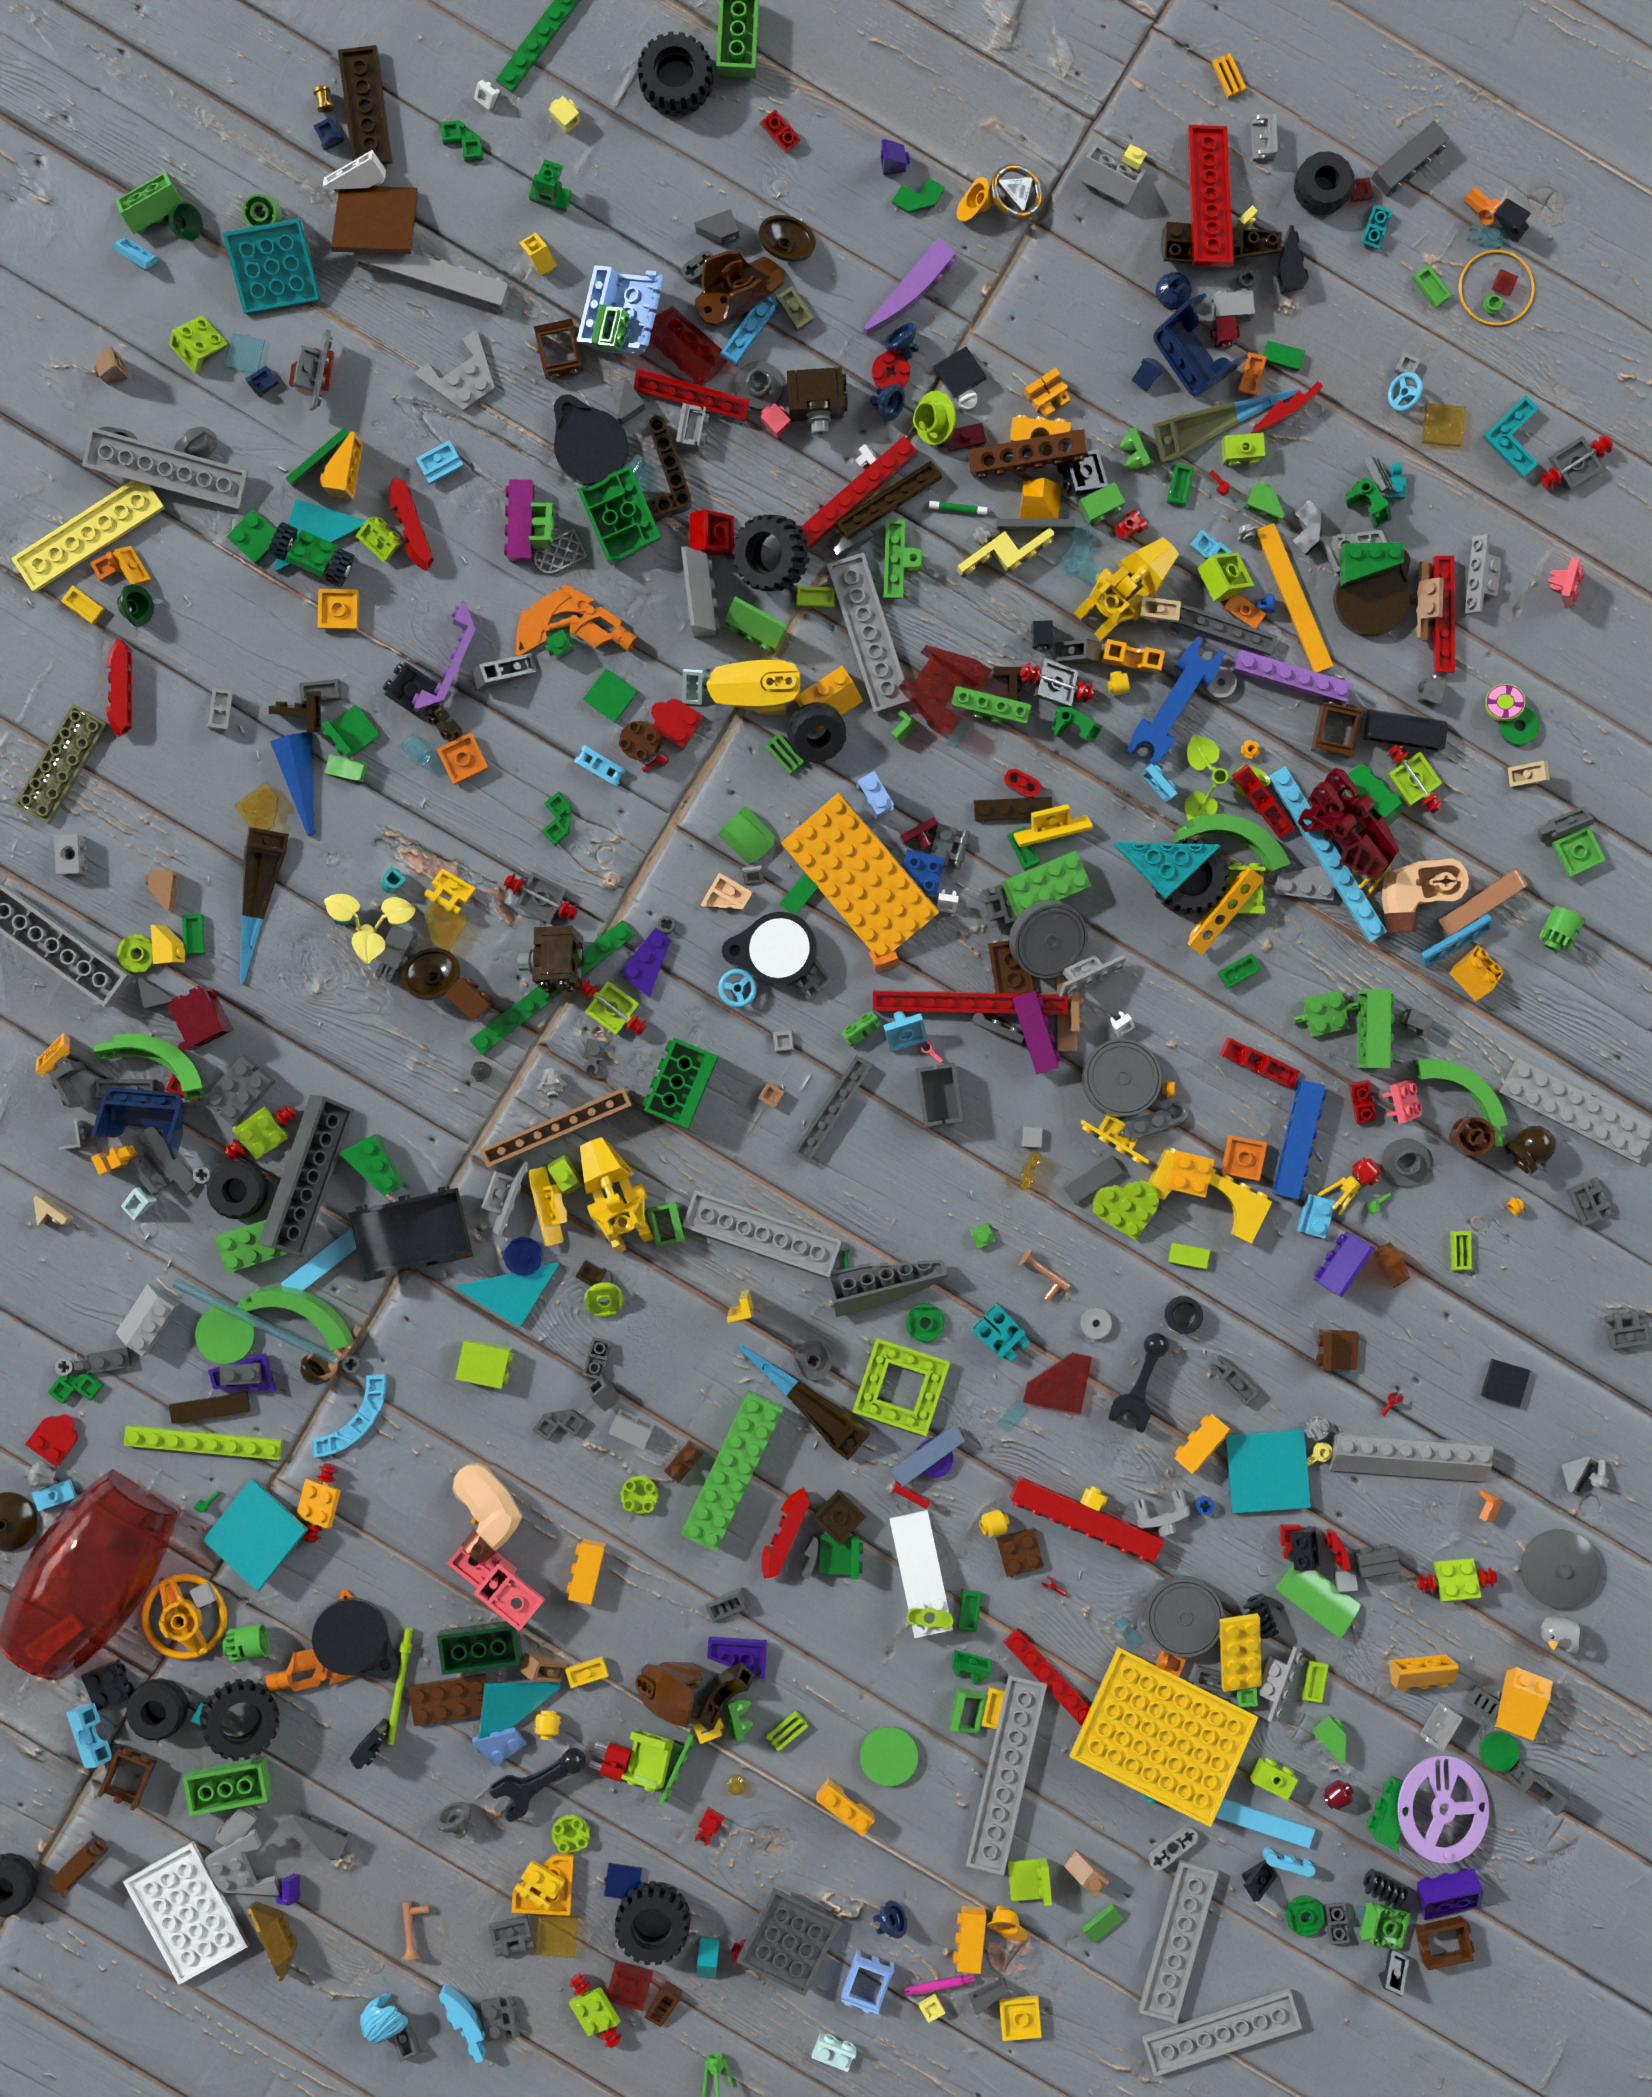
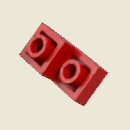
M776 109L760 122V125L785 153L801 141L790 124H786Z
M1364 1080L1349 1083L1356 1123L1376 1121L1375 1104L1372 1101L1370 1081Z
M1328 1528L1327 1535H1325V1544L1331 1551L1337 1552L1334 1554L1336 1565L1343 1571L1351 1570L1348 1554L1342 1541L1331 1528Z

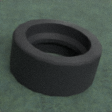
M1178 1296L1167 1304L1165 1319L1174 1331L1180 1334H1189L1195 1332L1201 1326L1203 1311L1196 1300L1188 1296ZM1179 1304H1189L1195 1311V1319L1188 1326H1180L1173 1319V1311Z

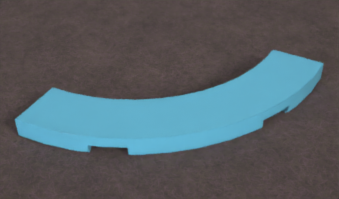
M387 1373L366 1376V1390L358 1412L344 1427L336 1432L312 1439L314 1458L325 1457L344 1450L359 1440L370 1429L384 1403Z

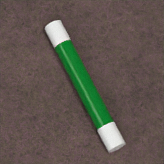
M929 501V509L987 515V507Z

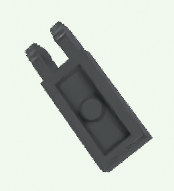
M1219 1355L1217 1357L1219 1362L1224 1364L1227 1369L1221 1373L1214 1364L1211 1363L1209 1367L1219 1376L1220 1381L1247 1406L1260 1392L1232 1364L1230 1365Z

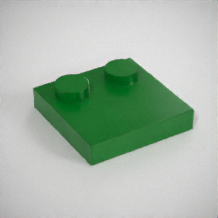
M252 509L226 537L257 565L268 553L276 530Z

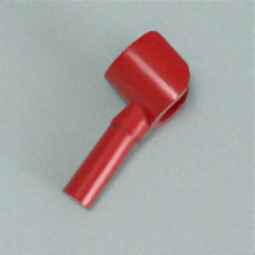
M1211 470L1209 474L1219 484L1216 491L1220 495L1225 496L1229 491V483L1222 481L1214 470Z
M659 754L651 763L641 769L645 772L657 763L663 767L668 763L669 759L665 755Z
M1398 1391L1388 1395L1389 1402L1381 1412L1382 1416L1385 1417L1394 1404L1403 1402V1396L1396 1398Z
M1046 1576L1051 1581V1584L1045 1585L1042 1582V1586L1045 1589L1051 1588L1064 1597L1066 1592L1053 1583L1052 1577Z

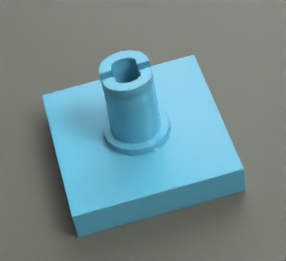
M898 1011L894 1013L895 1022L883 1025L890 1052L928 1041L921 1013L906 1018L904 1011Z

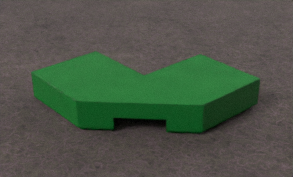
M460 120L440 122L443 144L462 143L464 161L484 160L480 136L473 133Z
M930 178L926 180L919 194L901 185L892 204L907 213H913L923 208L935 207L945 187Z
M559 791L544 803L556 817L553 822L542 830L554 846L570 834L572 806Z
M90 1373L59 1377L47 1393L61 1404H65L75 1390L91 1401L104 1384Z

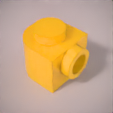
M1121 671L1110 673V681L1107 682L1109 693H1113V696L1130 693L1127 673L1122 674Z
M1091 1486L1085 1489L1080 1503L1099 1511L1101 1507L1104 1508L1108 1497L1101 1493V1489Z

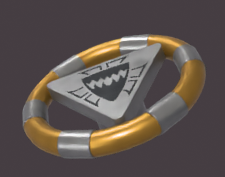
M1008 164L1000 167L994 173L990 184L992 200L1002 213L1013 219H1027L1038 212L1042 204L1043 192L1041 184L1030 170L1021 165ZM1007 172H1016L1026 177L999 180ZM1032 183L1036 196L1035 203L1027 211H1024ZM997 186L1004 192L1005 202L1011 206L1014 205L1019 212L1007 207L1002 202Z

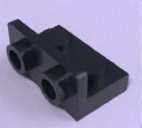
M1308 1526L1303 1531H1292L1291 1542L1294 1570L1314 1571L1320 1565L1316 1526Z

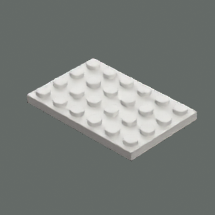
M194 1841L124 1879L123 1883L178 1985L249 1946V1942L222 1892H219L216 1888L206 1863Z

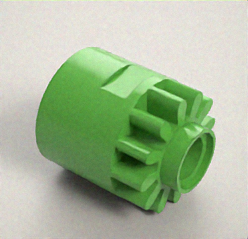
M253 194L243 203V218L250 227L280 222L284 217L281 212L283 207H280L278 200L270 195ZM263 208L265 209V212H266L264 217H263V215H262V209H263Z
M1554 906L1539 935V939L1543 940L1546 948L1554 952L1560 953L1561 950L1570 952L1585 923V919L1573 911Z
M263 1623L228 1629L226 1631L227 1637L223 1639V1652L225 1656H229V1661H232V1664L268 1656L269 1638Z

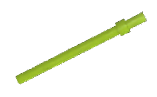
M410 1627L405 1628L404 1639L400 1645L401 1657L386 1740L388 1745L394 1744L408 1657L412 1651L413 1644L411 1639L413 1628Z

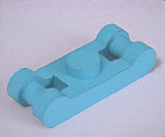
M583 745L581 754L575 758L574 762L617 787L620 783L619 779L622 775H625L626 770ZM588 755L593 757L590 763L585 762ZM610 768L615 770L612 777L607 775Z
M1266 1847L1262 1851L1263 1857L1270 1866L1306 1877H1312L1315 1874V1868L1307 1858L1296 1860L1294 1856L1284 1854V1856L1276 1854L1270 1847Z

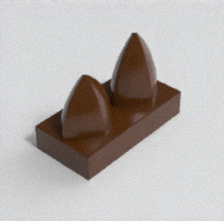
M689 1440L664 1469V1472L679 1484L703 1456L704 1452Z

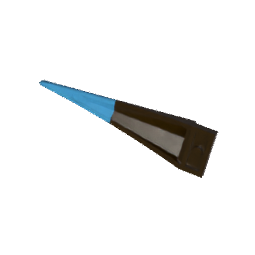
M248 827L246 845L244 847L241 985L245 981L259 931L286 854L289 836L286 833Z
M743 1345L738 1346L739 1350L792 1401L829 1446L847 1461L869 1437L871 1431L857 1422L856 1417Z

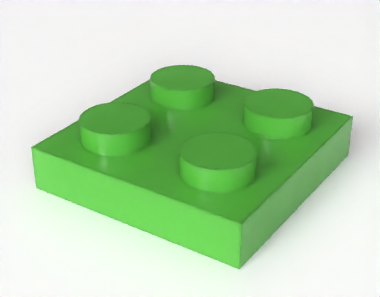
M1590 826L1552 842L1568 878L1606 860Z

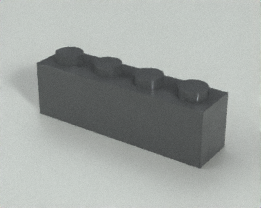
M1434 120L1380 166L1371 179L1385 195H1388L1391 191L1395 193L1403 185L1401 182L1405 179L1409 181L1417 173L1416 170L1420 166L1424 168L1432 160L1431 157L1435 153L1439 155L1447 147L1445 144L1450 137Z

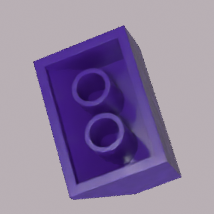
M1348 1232L1338 1237L1336 1247L1328 1252L1325 1257L1326 1262L1323 1266L1318 1267L1314 1274L1316 1276L1314 1281L1341 1297L1375 1249Z
M1464 1868L1457 1873H1443L1436 1878L1425 1877L1417 1882V1894L1423 1919L1429 1920L1480 1908L1483 1890L1475 1869L1468 1870Z

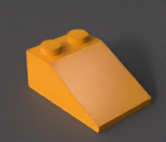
M355 432L349 433L325 466L324 473L321 474L320 484L330 497L354 500L363 446L362 441Z
M1517 1667L1506 1670L1495 1727L1533 1741L1549 1703L1553 1681Z

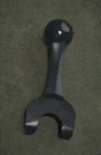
M1152 1333L1146 1337L1144 1341L1146 1355L1140 1375L1129 1393L1119 1395L1114 1399L1108 1420L1114 1422L1122 1411L1126 1409L1133 1410L1138 1417L1136 1424L1137 1432L1143 1433L1151 1416L1150 1408L1145 1401L1147 1383L1158 1358L1164 1356L1169 1349L1168 1340L1164 1335Z
M578 1748L567 1749L561 1758L540 1772L523 1778L514 1775H506L490 1786L489 1793L494 1799L509 1796L514 1800L505 1810L506 1820L513 1822L527 1813L529 1800L545 1786L567 1776L568 1773L576 1774L582 1771L586 1764V1757Z

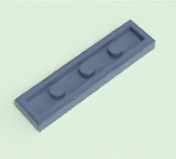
M953 1424L892 1468L891 1472L903 1487L966 1440Z

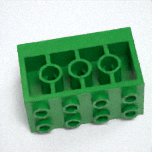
M673 1038V1041H668L665 1051L668 1052L666 1058H661L658 1065L659 1075L658 1077L654 1076L650 1087L653 1088L651 1094L645 1096L642 1105L645 1106L644 1111L688 1129L719 1056L680 1039ZM688 1058L690 1067L684 1069L681 1061ZM680 1076L683 1084L677 1087L675 1086L674 1078ZM672 1094L675 1103L668 1104L666 1097Z

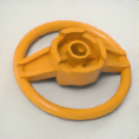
M177 1574L163 1579L151 1589L143 1604L141 1621L145 1636L157 1651L170 1658L188 1660L205 1655L219 1643L227 1625V1607L220 1591L210 1582L217 1598L215 1601L219 1609V1625L215 1635L207 1643L199 1629L203 1624L201 1610L196 1607L192 1599H184L177 1582H192L202 1585L209 1581L193 1574ZM159 1592L161 1593L163 1606L159 1620L160 1631L166 1638L178 1640L177 1642L189 1650L188 1652L176 1651L166 1647L156 1638L152 1631L150 1608ZM179 1616L184 1619V1624H182V1622L179 1623L177 1621Z

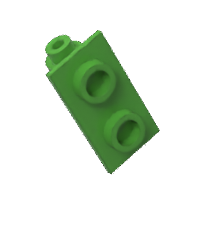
M871 1011L862 1015L856 1023L845 1027L841 1035L849 1046H855L865 1039L862 1034L863 1031H866L869 1036L880 1029L879 1026L882 1024L874 1012Z

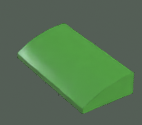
M1294 1564L1275 1587L1281 1594L1340 1639L1352 1623L1361 1604L1345 1592L1337 1593L1336 1585L1317 1570H1294Z

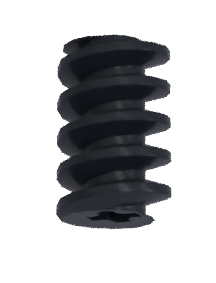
M1257 1594L1247 1599L1243 1609H1250L1246 1612V1615L1256 1613L1259 1615L1261 1639L1271 1638L1277 1635L1279 1631L1276 1629V1623L1273 1622V1616L1270 1615L1271 1610L1267 1607L1268 1602L1264 1600L1265 1595Z
M1370 1869L1364 1877L1365 1893L1370 1894L1372 1891L1371 1896L1373 1898L1378 1896L1379 1902L1385 1900L1386 1906L1392 1904L1393 1910H1396L1406 1900L1408 1889L1403 1888L1401 1884H1397L1394 1880H1390L1387 1876H1383L1380 1872Z

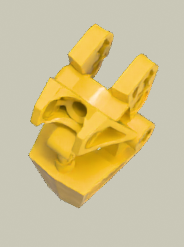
M1163 537L1119 561L1116 565L1120 569L1115 573L1107 567L1096 577L1095 580L1097 582L1089 598L1077 608L1074 614L1081 620L1096 605L1099 611L1109 618L1094 633L1100 641L1122 621L1129 619L1137 621L1140 618L1142 596L1155 598L1179 553ZM1142 580L1141 584L1143 587L1126 601L1129 595L1138 587L1136 583Z
M602 1137L581 1145L580 1152L586 1194L592 1193L595 1200L594 1203L587 1205L593 1222L596 1221L608 1241L611 1242L616 1253L619 1254L627 1250L621 1234L628 1233L635 1228L644 1243L653 1240L651 1229L645 1217L647 1194L642 1183L632 1187L629 1179L635 1173L614 1147ZM619 1181L627 1203H624L618 1193L614 1194L612 1182ZM601 1188L605 1189L607 1198L604 1197Z

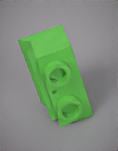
M599 304L591 342L600 350L621 352L622 346L625 343L626 329L630 322V314L620 307ZM608 316L614 317L610 338L603 339L604 333H609V326L607 325Z
M531 503L535 518L532 519L534 536H529V542L533 549H550L553 541L554 525L552 503Z

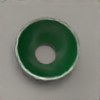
M182 202L173 206L170 210V227L177 237L183 240H194L199 237L202 232L203 222L195 206ZM177 217H180L183 221L182 229L176 224Z

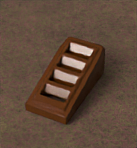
M666 1981L644 2018L662 2027L681 2000L682 1989ZM656 2011L657 2013L661 2014L662 2017H660L659 2015H657V2014H655V2013H653V2012Z

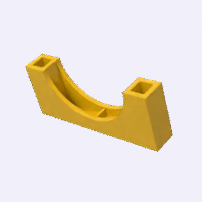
M1173 1148L1170 1151L1164 1149L1148 1181L1157 1189V1194L1162 1200H1165L1172 1191V1189L1166 1187L1175 1154V1149ZM1213 1168L1209 1185L1223 1193L1231 1205L1234 1216L1231 1234L1252 1244L1272 1201L1268 1200V1195L1260 1191L1257 1194L1251 1192V1187L1244 1183H1240V1185L1233 1183L1234 1179L1228 1175L1223 1174L1221 1177L1215 1174L1216 1170Z

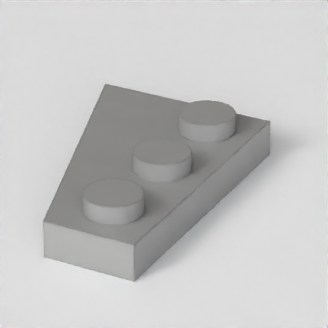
M1382 530L1358 532L1356 534L1322 536L1320 543L1334 573L1340 571L1339 549L1345 543H1387Z
M1317 866L1276 875L1274 895L1333 901L1335 887L1323 867Z

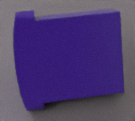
M293 1873L282 1880V1893L277 1896L275 1895V1901L278 1904L289 1906L300 1899V1874Z

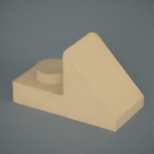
M1142 596L1140 617L1152 623H1156L1158 620L1178 622L1181 601Z
M1547 761L1508 768L1510 787L1538 784L1539 782L1550 780Z
M43 1194L36 1195L33 1198L38 1226L44 1225L50 1216L51 1220L58 1225L69 1224L74 1218Z

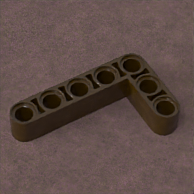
M658 415L650 418L648 426L671 493L646 501L655 522L685 512L692 506L691 495L664 418ZM655 424L663 425L660 430L653 429ZM662 442L669 443V446L666 449H661L659 447L660 443ZM669 460H673L675 462V465L673 467H667L665 466V463ZM676 478L682 481L678 486L671 484ZM680 497L688 499L685 504L678 503ZM662 503L670 505L667 510L659 509Z

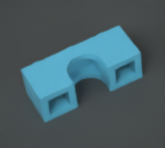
M95 1703L82 1704L66 1712L84 1768H96L112 1760L113 1757L107 1740H102L96 1732L95 1725L101 1722Z

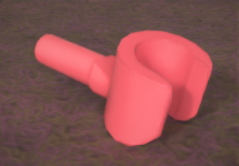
M926 1041V1043L930 1046V1049L928 1051H924L923 1048L920 1046V1049L923 1053H928L939 1064L943 1062V1060L932 1049V1044L930 1042Z

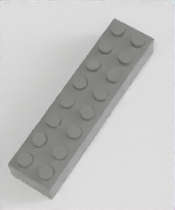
M0 884V933L103 1007L112 1008L134 975L11 887Z

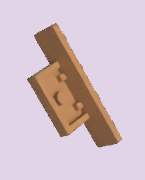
M1420 561L1417 570L1419 582L1417 588L1418 606L1416 614L1418 617L1416 635L1417 639L1430 641L1431 619L1443 618L1444 579L1440 577L1432 578V564Z
M1064 975L1057 977V994L1060 993L1063 983L1068 981ZM1077 991L1072 995L1068 994V1015L1057 1014L1058 1051H1077V1032L1079 1028L1083 1027V1017L1079 1016V1008L1083 1006V999Z

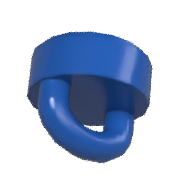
M1266 594V598L1257 601V607L1262 610L1266 609V614L1274 613V595Z

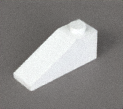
M371 150L324 177L323 188L325 190L378 186L385 180L386 169L374 151Z

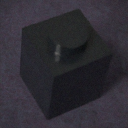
M1053 620L1032 622V648H1037L1038 651H1045L1052 647Z

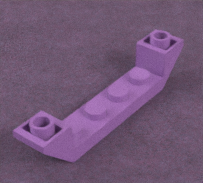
M461 602L460 607L455 606L451 615L454 617L453 624L466 630H462L458 638L461 644L458 649L455 647L450 656L453 659L451 666L446 665L442 674L445 679L442 684L438 682L434 691L437 696L421 690L420 694H415L411 703L415 705L413 708L415 712L443 703L476 629L467 606L463 602Z

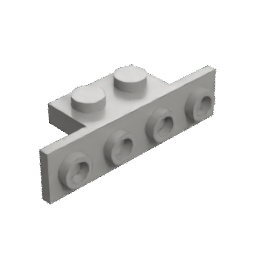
M1489 534L1472 537L1464 614L1482 612L1483 597L1493 598L1498 596L1501 558L1488 554Z
M1093 955L1065 968L1063 975L1068 981L1063 983L1059 996L1072 995L1082 987L1087 988L1093 982L1105 979L1109 974L1120 972L1124 967L1123 964L1126 956L1122 955L1102 964Z
M521 1158L518 1159L512 1176L494 1171L482 1204L483 1209L499 1213L492 1230L499 1236H502L503 1231L507 1229L509 1214L513 1212L515 1207L514 1200L521 1191L522 1178L528 1171V1162Z
M1301 1646L1293 1647L1288 1664L1272 1656L1268 1658L1262 1675V1686H1259L1257 1689L1258 1695L1274 1702L1267 1721H1277L1282 1716V1704L1289 1696L1290 1690L1288 1687L1290 1682L1292 1683L1295 1679L1296 1671L1294 1670L1296 1665L1301 1662L1303 1653H1301L1303 1647Z

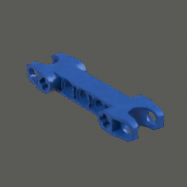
M1200 636L1185 649L1175 666L1183 671L1153 721L1149 722L1142 718L1132 734L1130 744L1126 750L1128 754L1131 755L1138 745L1148 744L1153 749V757L1149 762V765L1153 764V766L1166 755L1176 739L1168 733L1199 682L1206 686L1210 685L1220 668L1221 661L1226 652L1220 650L1214 659L1203 660L1198 654V648L1203 640Z

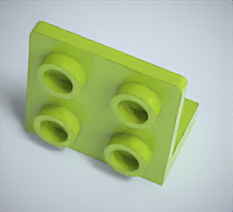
M199 316L173 329L169 340V346L194 374L201 371L204 358L227 347L228 344L204 316Z
M1047 1859L1008 1861L1011 1901L1042 1899L1044 1906H1052Z

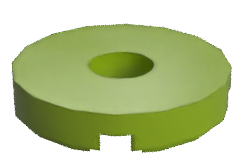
M137 934L123 939L117 949V958L121 963L120 965L125 970L133 973H143L154 966L152 940ZM137 948L142 952L139 959L133 957V951Z
M602 1282L593 1285L587 1290L584 1304L589 1313H594L597 1317H607L614 1315L619 1308L621 1309L624 1299L622 1291L618 1286ZM602 1298H607V1299H609V1300L606 1301V1302H600V1301H599V1300L602 1299Z

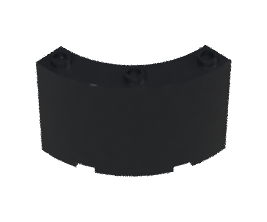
M449 1186L438 1188V1192L412 1198L408 1194L398 1197L399 1201L369 1208L367 1204L355 1207L356 1211L348 1213L364 1282L473 1256L458 1188L450 1189Z

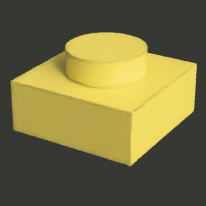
M1130 144L1121 162L1139 170L1147 153Z
M1252 205L1238 219L1235 227H1247L1248 229L1256 221L1254 217L1258 210Z
M936 1993L919 2002V2007L928 2023L945 2014V2009Z

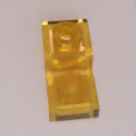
M1035 1150L1028 1156L1020 1173L1018 1188L1022 1191L1025 1188L1028 1190L1034 1183L1033 1177L1035 1175L1029 1170L1031 1168L1034 1170L1041 1161L1039 1160L1041 1155Z

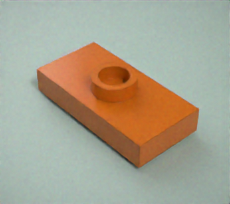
M1248 352L1247 356L1249 358L1245 362L1237 392L1256 397L1267 357Z
M1239 594L1230 598L1222 608L1245 625L1257 628L1266 615L1264 611Z

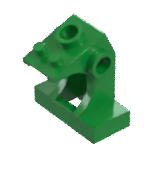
M544 160L538 175L535 174L533 177L529 200L567 212L572 190L563 188L562 182H559L564 166Z
M1366 477L1354 484L1351 493L1348 491L1345 494L1347 496L1345 498L1347 507L1360 501L1371 505L1368 508L1370 523L1374 529L1392 519L1390 505L1386 498L1384 499L1377 485Z
M1059 707L1054 715L1056 726H1052V731H1054L1055 736L1060 738L1069 725L1076 724L1081 731L1079 736L1094 743L1104 726L1072 707Z

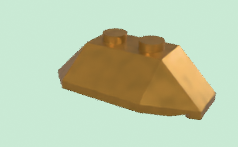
M254 1901L247 1911L279 1981H282L289 1970L297 1949V1938L295 1934L291 1933L289 1920L283 1915L281 1910Z

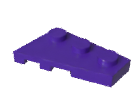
M655 928L619 974L650 998L671 940Z
M264 1353L230 1363L261 1362V1383L220 1385V1367L208 1370L213 1389L276 1391L267 1354Z
M709 1637L707 1658L726 1666L743 1663L758 1678L765 1680L767 1640Z

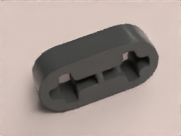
M703 251L688 261L682 268L684 280L689 283L699 280L702 277L703 258L711 257L713 254L710 251ZM687 270H694V276L688 274Z

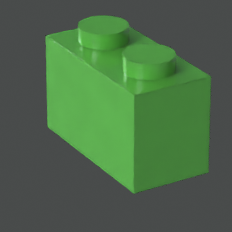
M1113 482L1083 497L1078 505L1089 525L1093 522L1094 524L1105 520V516L1109 514L1113 516L1121 512L1125 500L1118 486Z

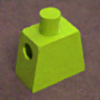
M565 1153L548 1164V1171L563 1193L569 1195L584 1185V1182Z

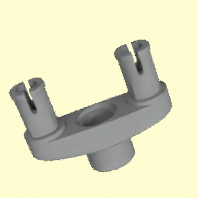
M1178 1489L1177 1492L1175 1490L1171 1491L1176 1508L1174 1511L1152 1517L1148 1513L1145 1499H1139L1141 1508L1138 1500L1133 1501L1138 1517L1136 1519L1138 1527H1158L1160 1536L1177 1532L1174 1522L1191 1514L1190 1508L1185 1501L1183 1489Z

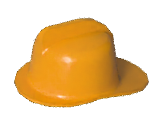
M977 178L961 199L957 207L958 220L962 222L968 221L976 214L990 209L993 200L987 178Z
M997 1906L996 1911L992 1915V1920L987 1924V1927L1006 1939L1014 1941L1026 1940L1029 1935L1020 1926L1017 1913L1004 1906Z

